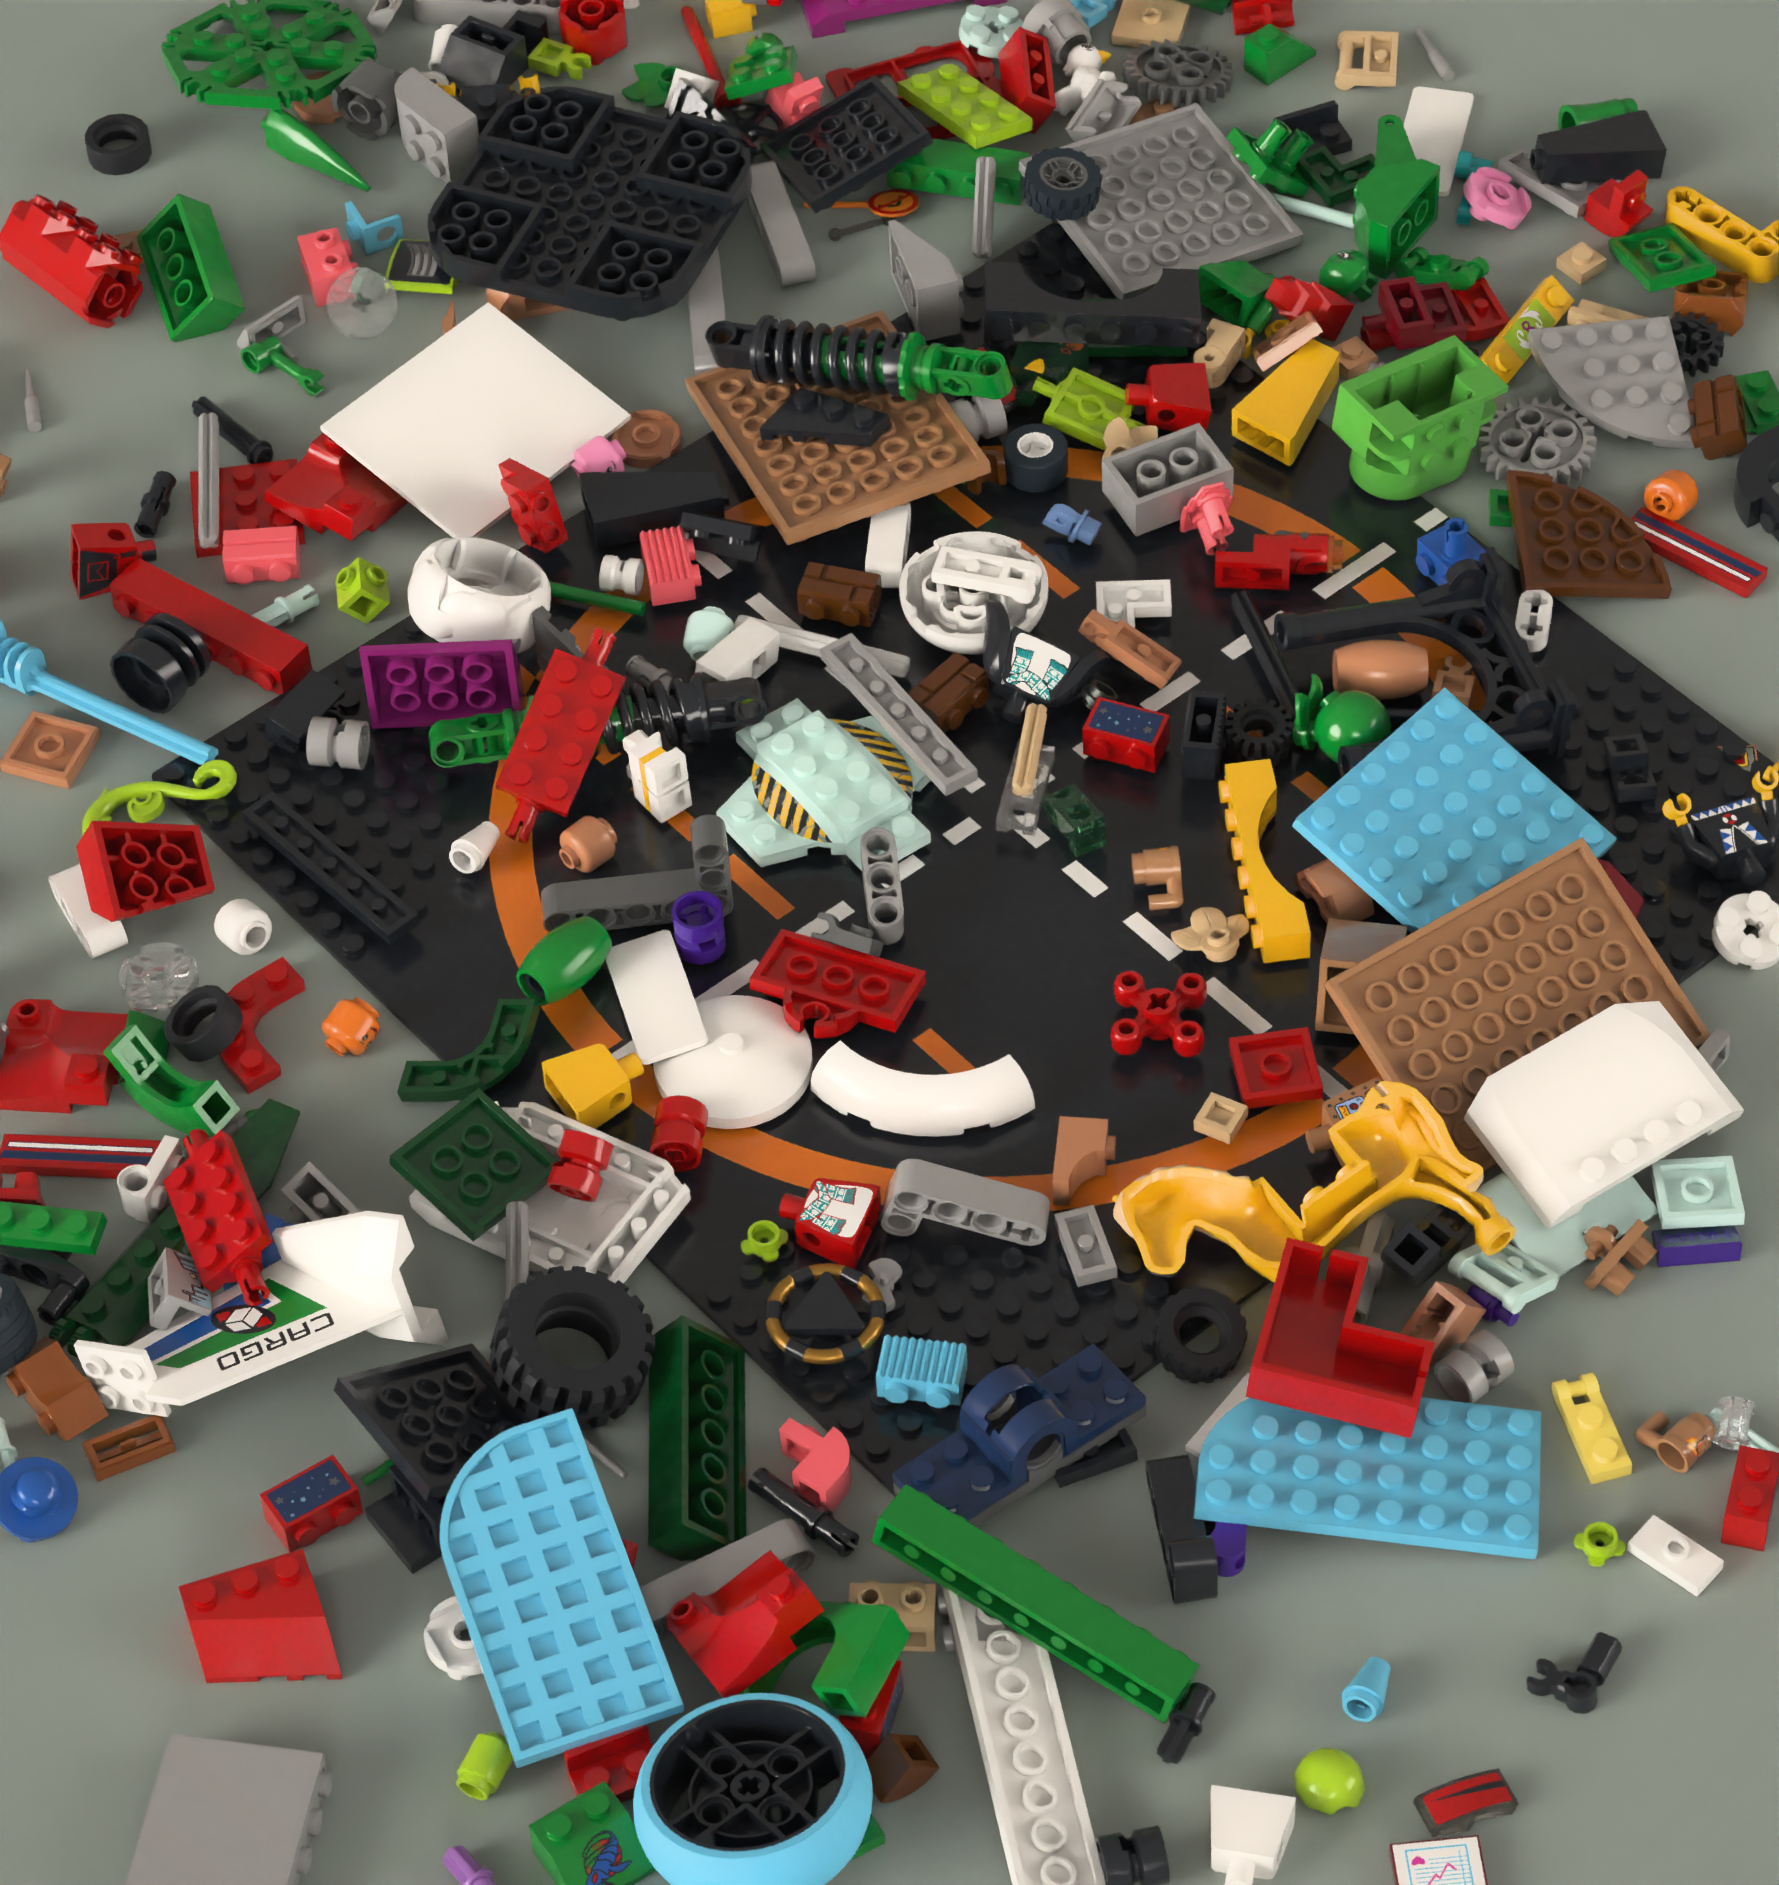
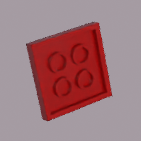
M297 459L219 468V544L215 548L208 547L207 549L200 546V540L198 539L199 471L190 472L194 541L197 558L222 555L223 531L297 526L300 545H305L304 524L264 501L265 490L298 463Z

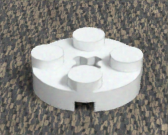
M1757 890L1750 894H1737L1724 901L1714 917V927L1712 929V940L1718 952L1728 962L1734 965H1738L1739 962L1744 965H1751L1750 969L1753 970L1766 969L1779 961V905L1772 901L1767 893ZM1747 925H1752L1758 929L1759 938H1756L1753 934L1746 935L1744 933Z
M456 1596L448 1598L438 1604L429 1615L430 1622L424 1629V1642L429 1658L439 1669L446 1671L447 1675L452 1679L463 1680L483 1672L472 1641L459 1640L461 1639L460 1632L467 1629L457 1598Z

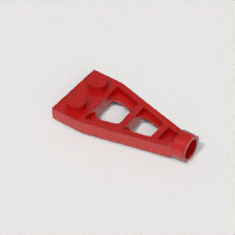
M1484 277L1476 280L1475 284L1466 291L1450 289L1459 311L1466 320L1467 336L1465 340H1460L1461 342L1478 341L1498 336L1510 321ZM1361 326L1360 338L1373 352L1395 346L1391 334L1385 328L1364 331L1363 326Z

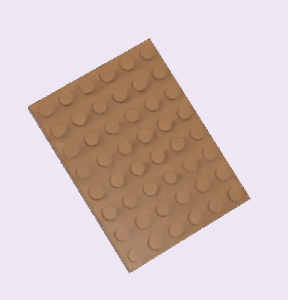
M882 310L840 324L846 326L850 333L856 327L865 329L867 335L874 329H880L884 333L885 338L889 333L897 331ZM722 367L685 379L690 396L787 545L805 541L818 534L838 529L843 525L872 517L879 512L899 505H905L918 498L941 492L946 488L991 473L988 458L941 392L939 394H928L925 390H921L916 399L910 401L905 398L890 396V393L877 395L872 391L859 393L854 389L848 391H841L836 387L824 389L819 387L818 384L806 387L800 382L794 385L777 382L758 383L753 378L751 370ZM800 387L889 414L891 426L871 447L829 444L826 438L808 437L806 442H793L792 436L776 435L774 440H761L759 429Z
M1583 837L1329 979L1324 984L1327 992L1383 1080L1403 1083L1416 1088L1444 1120L1449 1135L1459 1153L1468 1160L1479 1164L1483 1168V1173L1498 1165V1163L1464 1120V1117L1485 1080L1490 1075L1618 1003L1660 1001L1695 1048L1703 1045L1711 1035Z

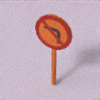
M894 189L878 192L871 196L869 201H836L830 208H869L873 214L881 217H902L917 210L919 199L912 192ZM806 202L803 203L804 208H810Z

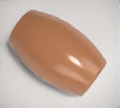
M1389 639L1360 641L1334 650L1332 662L1334 691L1337 690L1339 693H1343L1347 690H1359L1373 695L1378 700H1394L1412 696L1427 689L1429 667L1426 648L1404 641Z

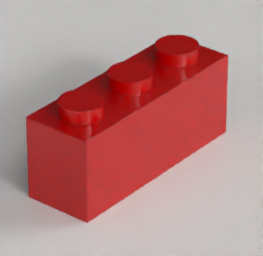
M1019 27L998 54L1002 94L1005 100L1032 118V130L1028 132L1035 134L1056 108L1048 38Z

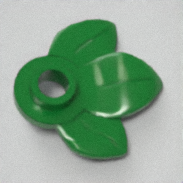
M661 63L635 64L634 70L639 81L622 89V95L632 102L644 101L646 108L661 107L666 103L676 68H681L677 66L666 67Z
M1311 674L1312 684L1308 696L1303 693H1295L1296 718L1293 724V740L1296 746H1303L1305 750H1314L1317 744L1315 720L1317 714L1322 709L1319 703L1323 700V684L1316 674Z

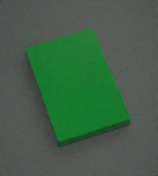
M1673 223L1608 240L1609 251L1650 293L1716 276L1715 264Z

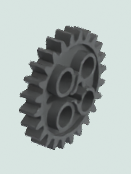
M1165 39L1164 44H1159L1153 40L1151 46L1140 44V49L1132 48L1131 54H1126L1122 76H1124V83L1129 84V90H1137V96L1148 95L1147 101L1149 102L1159 99L1160 105L1172 102L1174 107H1178L1179 103L1189 106L1196 102L1201 106H1205V100L1216 103L1217 97L1225 98V92H1230L1234 70H1232V63H1227L1226 56H1219L1218 50L1209 52L1207 45L1199 48L1196 47V42L1194 41L1185 45L1180 39L1176 44H1172L1168 39Z

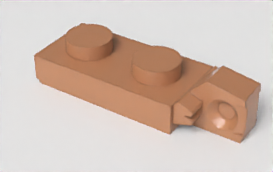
M1095 609L1091 610L1078 630L1090 642L1095 643L1114 659L1122 662L1161 690L1182 663L1181 659L1124 620L1120 619L1118 622L1109 620Z

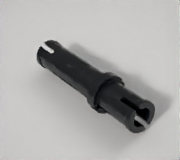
M761 1467L753 1473V1476L761 1482L756 1483L750 1479L748 1489L801 1525L807 1536L814 1540L820 1539L842 1557H847L854 1551V1548L847 1543L850 1541L857 1545L859 1535L835 1520L832 1511L826 1507H817L771 1474L765 1467Z

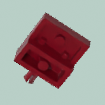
M1414 276L1380 281L1378 305L1382 314L1362 316L1364 331L1385 328L1391 334L1397 350L1432 345L1453 335L1459 340H1465L1467 336V327L1447 282L1418 286Z

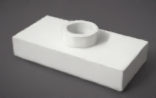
M1655 1515L1629 1540L1627 1546L1628 1552L1697 1597L1723 1569L1724 1560Z

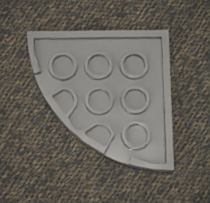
M1669 316L1529 329L1527 339L1542 374L1546 373L1559 390L1558 395L1572 409L1577 410L1583 417L1587 416L1588 421L1627 439V436H1632L1641 440L1651 441L1652 446L1695 448L1690 428L1696 426L1694 416L1689 413V396Z

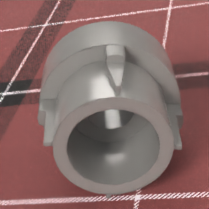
M1041 0L1030 10L1022 25V28L1048 38L1050 59L1054 65L1057 63L1059 65H1066L1068 54L1075 46L1080 44L1090 45L1091 34L1088 32L1090 30L1089 26L1082 20L1083 15L1069 0Z

